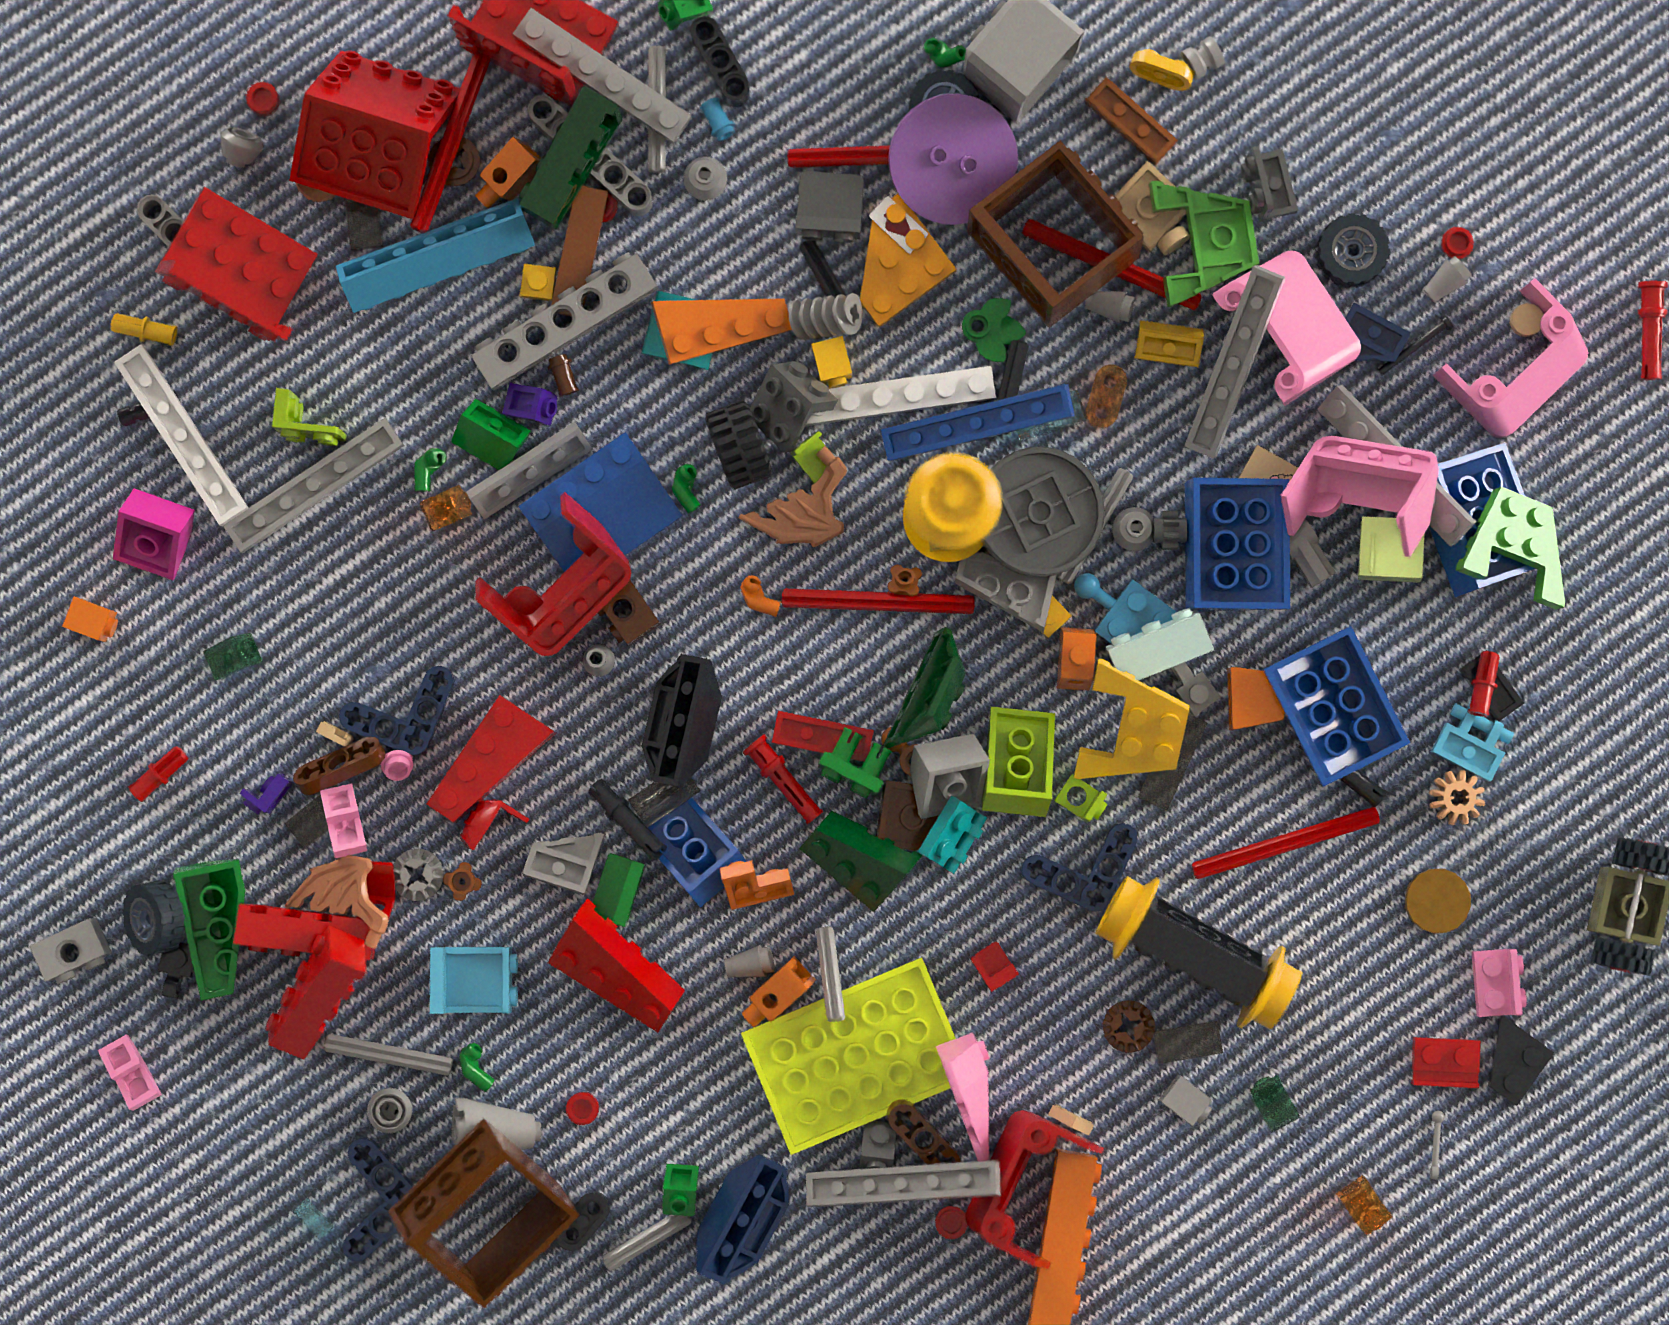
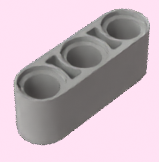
M146 195L138 202L137 213L140 219L169 247L172 242L170 240L172 231L180 228L183 220L157 195ZM156 205L161 206L162 210L159 217L149 219L148 211L150 208Z

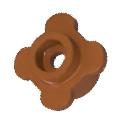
M901 565L891 567L892 579L887 584L889 592L896 595H917L919 593L917 584L918 580L922 578V571L917 567L912 569L903 568Z
M467 862L460 863L458 869L452 873L447 872L443 876V883L449 886L453 892V898L457 901L465 900L467 894L473 890L478 891L482 886L481 879L474 876L471 871L472 866ZM461 878L465 879L464 885L459 883Z

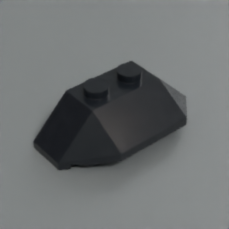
M681 654L676 659L677 662L669 667L656 682L641 745L646 763L651 772V780L680 788L708 760L722 700L711 660Z

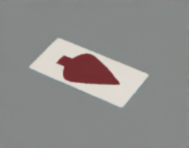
M887 196L869 217L910 254L914 249H911L906 244L907 233L914 229L920 230L925 237L928 233L907 213L902 222H890L886 212L890 205L896 203Z

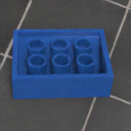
M626 432L518 506L564 572L584 553L574 543L573 531L575 526L561 514L560 496L564 492L604 526L625 556L683 516Z
M1506 443L1438 464L1437 482L1476 521L1456 545L1449 546L1429 525L1454 597L1536 569L1491 551L1487 577L1476 579L1456 571L1458 561L1464 558L1468 550L1466 545L1469 538L1475 535L1480 525L1478 520L1493 489L1504 487L1525 496Z
M1192 478L1185 482V518L1187 519V541L1185 542L1186 609L1190 608L1191 611L1290 609V535L1287 532L1281 494L1287 487L1289 479Z
M1352 626L1263 669L1322 787L1410 744Z

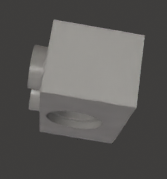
M97 918L86 919L29 946L44 981L56 980L57 984L76 977L74 971L85 966L88 971L106 963L103 957L112 954ZM71 943L76 945L79 950V956L74 962L70 961L65 953L67 946Z

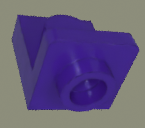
M509 383L502 414L551 426L557 411L558 396L542 388Z
M277 774L276 777L270 776L262 785L260 791L263 794L261 797L245 788L239 794L246 798L243 804L259 815L261 811L271 814L294 782L283 774Z

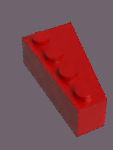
M499 695L426 804L452 822L458 823L478 805L479 801L486 798L492 790L505 781L512 772L528 760L557 732Z
M587 898L572 918L547 963L658 1033L679 1002L685 989L655 961L650 963L642 956L641 948L633 940L630 943L626 941L616 931L618 926L609 918L604 920L594 910L596 906Z
M251 903L239 904L233 944L248 945L249 951L267 953L268 948L281 949V955L300 957V952L311 953L314 940L318 935L323 936L329 925L363 939L364 942L370 928L363 919H358L357 917ZM365 945V959H374L376 949Z
M330 925L323 936L318 935L314 940L311 948L312 955L307 962L302 961L296 973V982L292 988H286L280 1002L282 1006L277 1013L273 1012L270 1015L265 1028L268 1031L269 1046L303 1060L324 1033L325 1019L332 1021L335 1018L341 998L348 1000L353 993L354 987L352 985L354 980L361 981L366 975L364 940Z

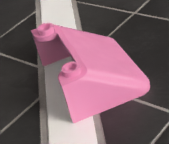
M1286 251L1260 265V267L1286 277L1266 328L1290 364V366L1278 373L1274 382L1276 393L1284 406L1357 359L1361 350L1360 341L1304 256L1297 251ZM1251 271L1226 284L1212 294L1214 300L1222 309L1236 311Z

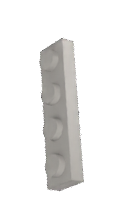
M573 422L469 489L466 493L485 520L592 451L593 448L576 422Z

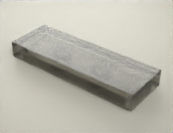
M1188 714L1177 768L1175 770L1148 772L1137 795L1138 799L1164 811L1168 810L1207 726V722Z

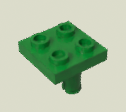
M844 727L833 752H824L819 761L818 768L822 769L821 776L837 784L842 779L852 785L850 791L867 799L869 794L876 797L883 783L879 775L892 751L884 747L880 757L877 759L876 756L882 745L873 742L862 767L856 768L852 766L850 760L863 736L855 732L852 740L847 744L852 730Z

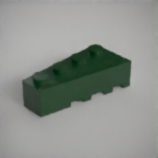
M583 86L563 125L555 134L550 149L540 159L536 167L537 173L532 182H527L519 195L521 200L519 205L524 212L557 230L623 120L618 105Z

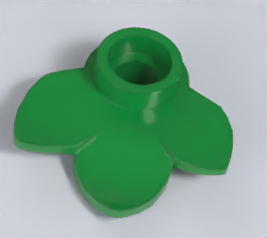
M1004 298L988 300L981 310L969 312L962 321V332L968 340L976 343L978 353L985 359L997 363L1006 361L1005 345H1010L1012 340H1020L1026 334V330L1017 320L1007 316L1010 311L1011 300ZM979 321L983 324L984 329L981 332H975L971 327L972 323Z

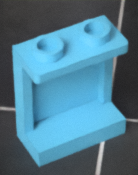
M431 947L430 1014L511 1013L512 1006H517L518 988L512 987V973L518 972V954H512V947Z

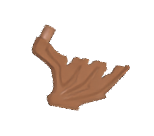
M824 446L816 455L826 467L820 479L811 485L813 495L807 494L803 489H798L795 493L787 494L789 501L776 499L768 503L767 512L773 515L776 520L763 518L754 511L745 515L740 514L739 519L777 539L776 544L811 543L812 547H816L844 532V523L834 517L831 494L846 475L847 467L839 457H835Z
M347 855L333 862L311 868V874L285 904V908L288 909L290 907L300 908L304 900L315 893L309 902L310 910L324 912L330 907V913L343 915L347 914L348 909L352 906V914L363 919L370 928L365 939V945L376 949L381 935L385 934L389 922L388 916L377 908L368 897L366 877L373 869L372 862L369 858Z

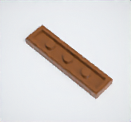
M583 186L573 201L551 305L558 302L559 298L557 296L568 288L574 286L577 290L587 284L585 279L592 274L609 194L608 191ZM587 296L583 299V308H585ZM561 311L558 313L567 316H572L569 311Z

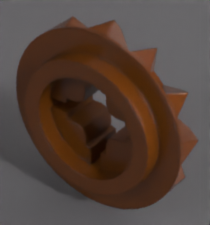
M462 137L456 156L458 154L462 155L460 162L465 169L462 170L454 166L450 170L445 183L449 187L464 186L471 179L475 178L480 167L479 152L475 145L465 137ZM442 139L437 141L430 150L428 158L430 170Z
M1133 1000L1117 1002L1107 1010L1102 1023L1104 1037L1113 1048L1125 1053H1133L1144 1049L1151 1042L1155 1033V1021L1152 1013L1145 1005ZM1123 1013L1129 1021H1142L1133 1028L1135 1040H1133L1128 1032L1116 1033V1030L1124 1025Z

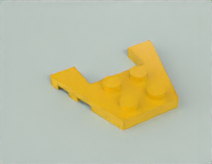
M1098 658L1092 690L1124 696L1125 702L1114 752L1110 753L1080 747L1074 778L1085 779L1175 770L1188 719L1189 705L1154 686L1151 688L1136 680L1132 674L1126 671L1121 672L1110 666L1109 662Z

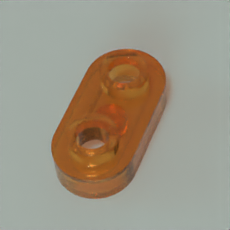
M1110 364L1101 367L1093 381L1085 410V417L1087 422L1096 429L1109 428L1114 424L1119 414L1127 385V376L1124 370L1117 365ZM1105 378H1114L1116 385L1113 388L1106 387L1104 384ZM1104 408L1107 411V417L1103 419L1098 418L1095 414L1096 409Z

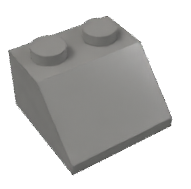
M974 733L914 746L910 772L918 814L921 819L940 815L951 795L971 808L981 805L990 760Z

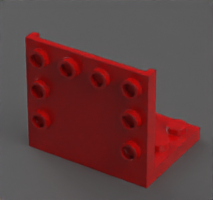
M483 0L472 21L464 18L460 7L452 6L447 16L452 25V30L455 31V37L460 42V47L473 55L480 52L489 56L490 62L539 88L550 98L558 102L562 101L571 107L584 84L571 75L568 67L563 65L562 68H559L514 38V31L530 8H532L602 55L619 26V21L581 0Z
M340 51L304 93L289 181L414 219L418 209L431 139L452 112L460 88L453 86L447 80H433L424 77L415 70L405 71L392 67L386 61H373L363 58L354 51Z
M203 187L155 272L163 276L162 282L178 291H189L208 305L222 310L232 319L245 326H249L248 332L256 337L269 342H276L277 339L287 341L293 329L286 325H279V322L318 254L208 188Z

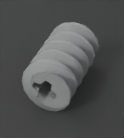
M854 293L848 294L847 297L840 294L836 298L827 296L825 299L821 297L814 298V300L807 298L802 302L795 300L790 305L788 312L791 328L794 334L802 340L838 337L845 334L853 335L860 329L863 317L860 298Z

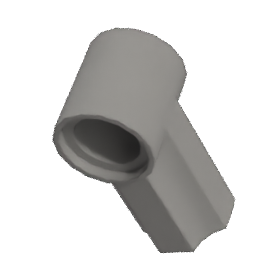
M1304 519L1294 536L1290 535V560H1294L1309 586L1313 588L1336 572L1319 547V539L1314 529Z

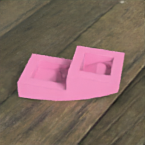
M352 783L321 790L320 794L335 859L366 852V842Z
M126 1034L98 1050L111 1079L116 1081L130 1110L134 1111L162 1095L129 1035Z

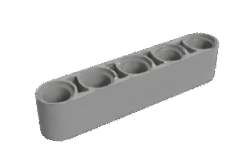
M546 95L535 96L528 104L527 110L532 124L552 142L568 113ZM545 106L552 109L550 116L546 119L535 117V112L540 107ZM605 148L589 177L604 191H608L628 213L639 217L646 215L650 212L653 205L650 189ZM611 171H619L623 177L619 183L609 184L606 182L607 174ZM637 192L645 194L646 201L642 205L634 206L630 204L629 198L632 194Z

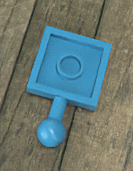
M1083 573L1076 578L1074 583L1075 592L1079 597L1084 599L1093 598L1108 609V612L1094 631L1110 645L1112 644L1111 639L1118 635L1129 633L1131 637L1141 633V627L1148 623L1159 620L1160 624L1173 620L1171 615L1176 613L1175 610L1133 579L1128 583L1117 600L1100 588V582L1093 574Z

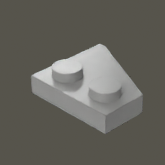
M594 833L591 836L561 838L558 841L532 843L522 875L585 895L604 834Z

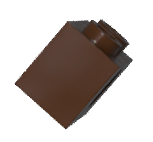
M631 580L598 612L600 617L606 614L613 623L608 629L620 644L625 640L628 646H631L661 625ZM620 601H627L632 605L631 614L626 618H619L614 613V608Z

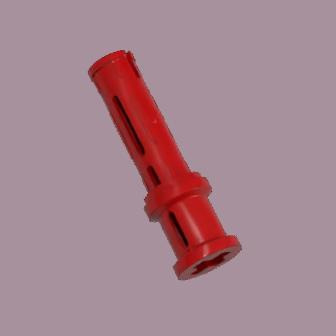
M1666 281L1638 282V288L1641 289V308L1638 309L1639 319H1642L1641 380H1662V319L1667 315V309L1664 308V289L1668 287V282Z
M763 734L742 753L745 756L749 755L761 769V776L769 777L808 825L823 811L783 765L786 763L784 761L785 758L782 755L778 756L766 742V735Z

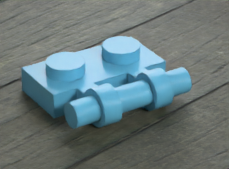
M1455 703L1450 715L1460 719V724L1458 727L1445 723L1431 753L1491 782L1505 755V752L1494 746L1498 739L1509 744L1514 733L1505 729L1504 724L1497 720L1492 722L1484 717L1469 714L1468 709L1470 706L1465 708ZM1471 726L1487 733L1484 741L1468 734Z

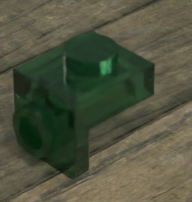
M251 633L229 637L203 651L215 681L225 679L246 667L258 665L262 662L258 646Z
M1278 1075L1272 1078L1270 1076L1261 1078L1249 1090L1253 1103L1271 1133L1300 1118Z

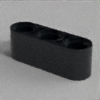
M709 16L696 18L690 28L691 39L723 101L728 106L734 108L744 106L750 99L748 78L718 23ZM703 28H709L714 32L713 36L708 40H701L696 35ZM717 56H725L728 58L729 63L724 68H716L712 65V61ZM732 84H740L745 88L739 96H731L727 92L728 87Z

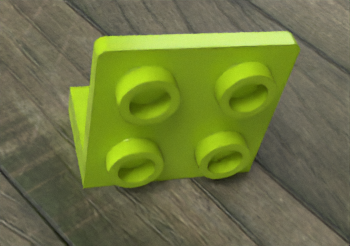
M276 388L272 427L280 433L281 437H285L286 441L305 443V438H313V440L318 441V444L337 446L338 441H346L347 435L339 427L297 423L302 422L303 403H299V398L290 389Z

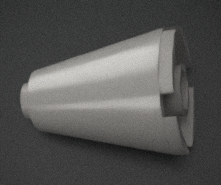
M455 1098L456 1105H453L451 1141H454V1144H457L483 1118L490 1122L520 1150L534 1148L535 1141L541 1140V1122H535V1116L532 1114L471 1099Z

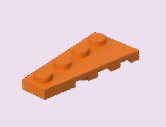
M785 298L651 302L669 365L792 331Z

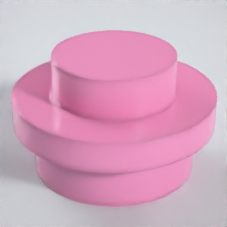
M401 750L388 752L381 762L382 772L387 778L394 781L407 778L414 766L412 756Z

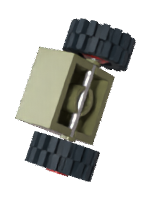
M1618 837L1612 863L1636 870L1629 872L1612 867H1600L1587 931L1617 937L1620 941L1596 937L1591 963L1626 973L1632 972L1650 976L1656 950L1630 943L1634 941L1653 946H1660L1669 907V881L1648 876V872L1669 876V847L1642 840Z

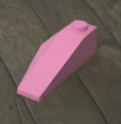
M970 1033L940 1044L936 1048L977 1161H989L988 1070L984 1061L990 1059L984 1041L977 1042L974 1034Z

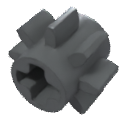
M1162 511L1161 518H1153V543L1161 542V550H1177L1178 542L1187 541V519L1178 518V511Z

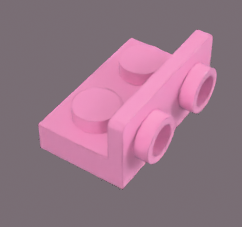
M1517 949L1471 951L1477 1017L1522 1015V1008L1526 1007V992L1524 988H1520L1519 975L1524 973L1522 956L1517 954Z

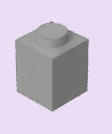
M1179 1074L1176 1075L1158 1099L1192 1126L1196 1121L1201 1124L1212 1110L1209 1106L1212 1099Z

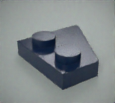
M1353 303L1345 317L1361 345L1360 354L1354 361L1395 362L1411 332L1356 303Z

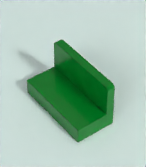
M475 398L462 413L451 442L500 470L513 462L516 453L527 441L531 430Z
M612 853L608 854L593 900V904L596 906L594 910L604 920L609 918L616 925L627 926L646 864Z

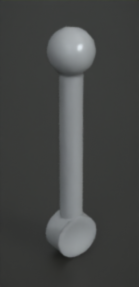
M1439 1110L1432 1114V1120L1435 1123L1430 1179L1438 1180L1440 1131L1441 1123L1445 1118L1444 1113Z

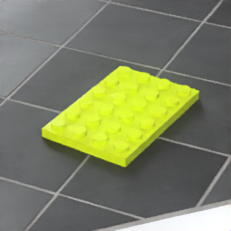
M922 957L842 990L845 1019L843 1021H828L823 998L779 1016L772 1022L768 1021L741 1032L791 1155L886 1116L888 1107L896 1100L904 1099L914 1104L951 1088L936 1046L956 1038Z

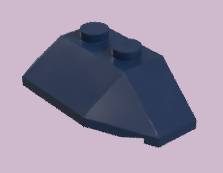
M759 1154L728 1172L697 1229L696 1272L725 1285L731 1281L732 1277L743 1273L760 1260L789 1206V1189L786 1177L788 1175L787 1167Z

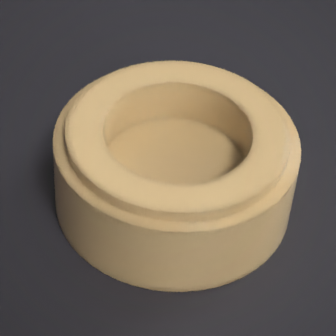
M1178 226L1166 233L1158 241L1157 246L1163 255H1168L1180 248L1190 238V235L1183 226Z
M1521 304L1511 313L1510 326L1517 335L1530 337L1540 331V321L1543 312L1534 304Z

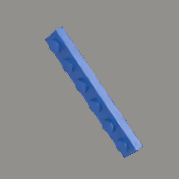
M1062 384L881 429L887 460L895 461L1075 417L1069 386L1068 384Z

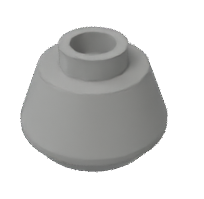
M229 127L221 132V153L226 157V162L232 166L243 168L245 164H252L264 148L261 138L250 131Z
M697 158L689 163L685 169L683 176L684 186L688 193L698 200L707 201L715 199L722 194L727 185L726 170L714 158Z
M1130 507L1121 511L1116 516L1112 526L1115 541L1119 546L1128 551H1140L1147 548L1153 542L1154 537L1153 516L1148 511L1138 507Z
M385 1088L378 1091L368 1103L367 1114L369 1121L374 1128L384 1133H395L407 1126L412 1117L410 1099L404 1092L395 1088Z

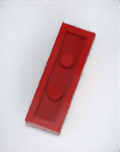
M778 711L772 743L818 753H832L844 727L852 730L847 744L850 743L855 732L863 736L851 759L864 762L870 751L874 730Z

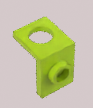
M820 431L814 432L794 448L792 452H789L813 483L820 479L826 467L816 455L826 446L819 438L822 435Z
M1071 774L1054 801L1085 822H1090L1092 818L1098 820L1108 804L1104 802V799L1108 794L1096 790L1081 779H1075L1074 775ZM1072 787L1082 788L1086 793L1084 803L1079 806L1070 804L1067 800L1069 789Z

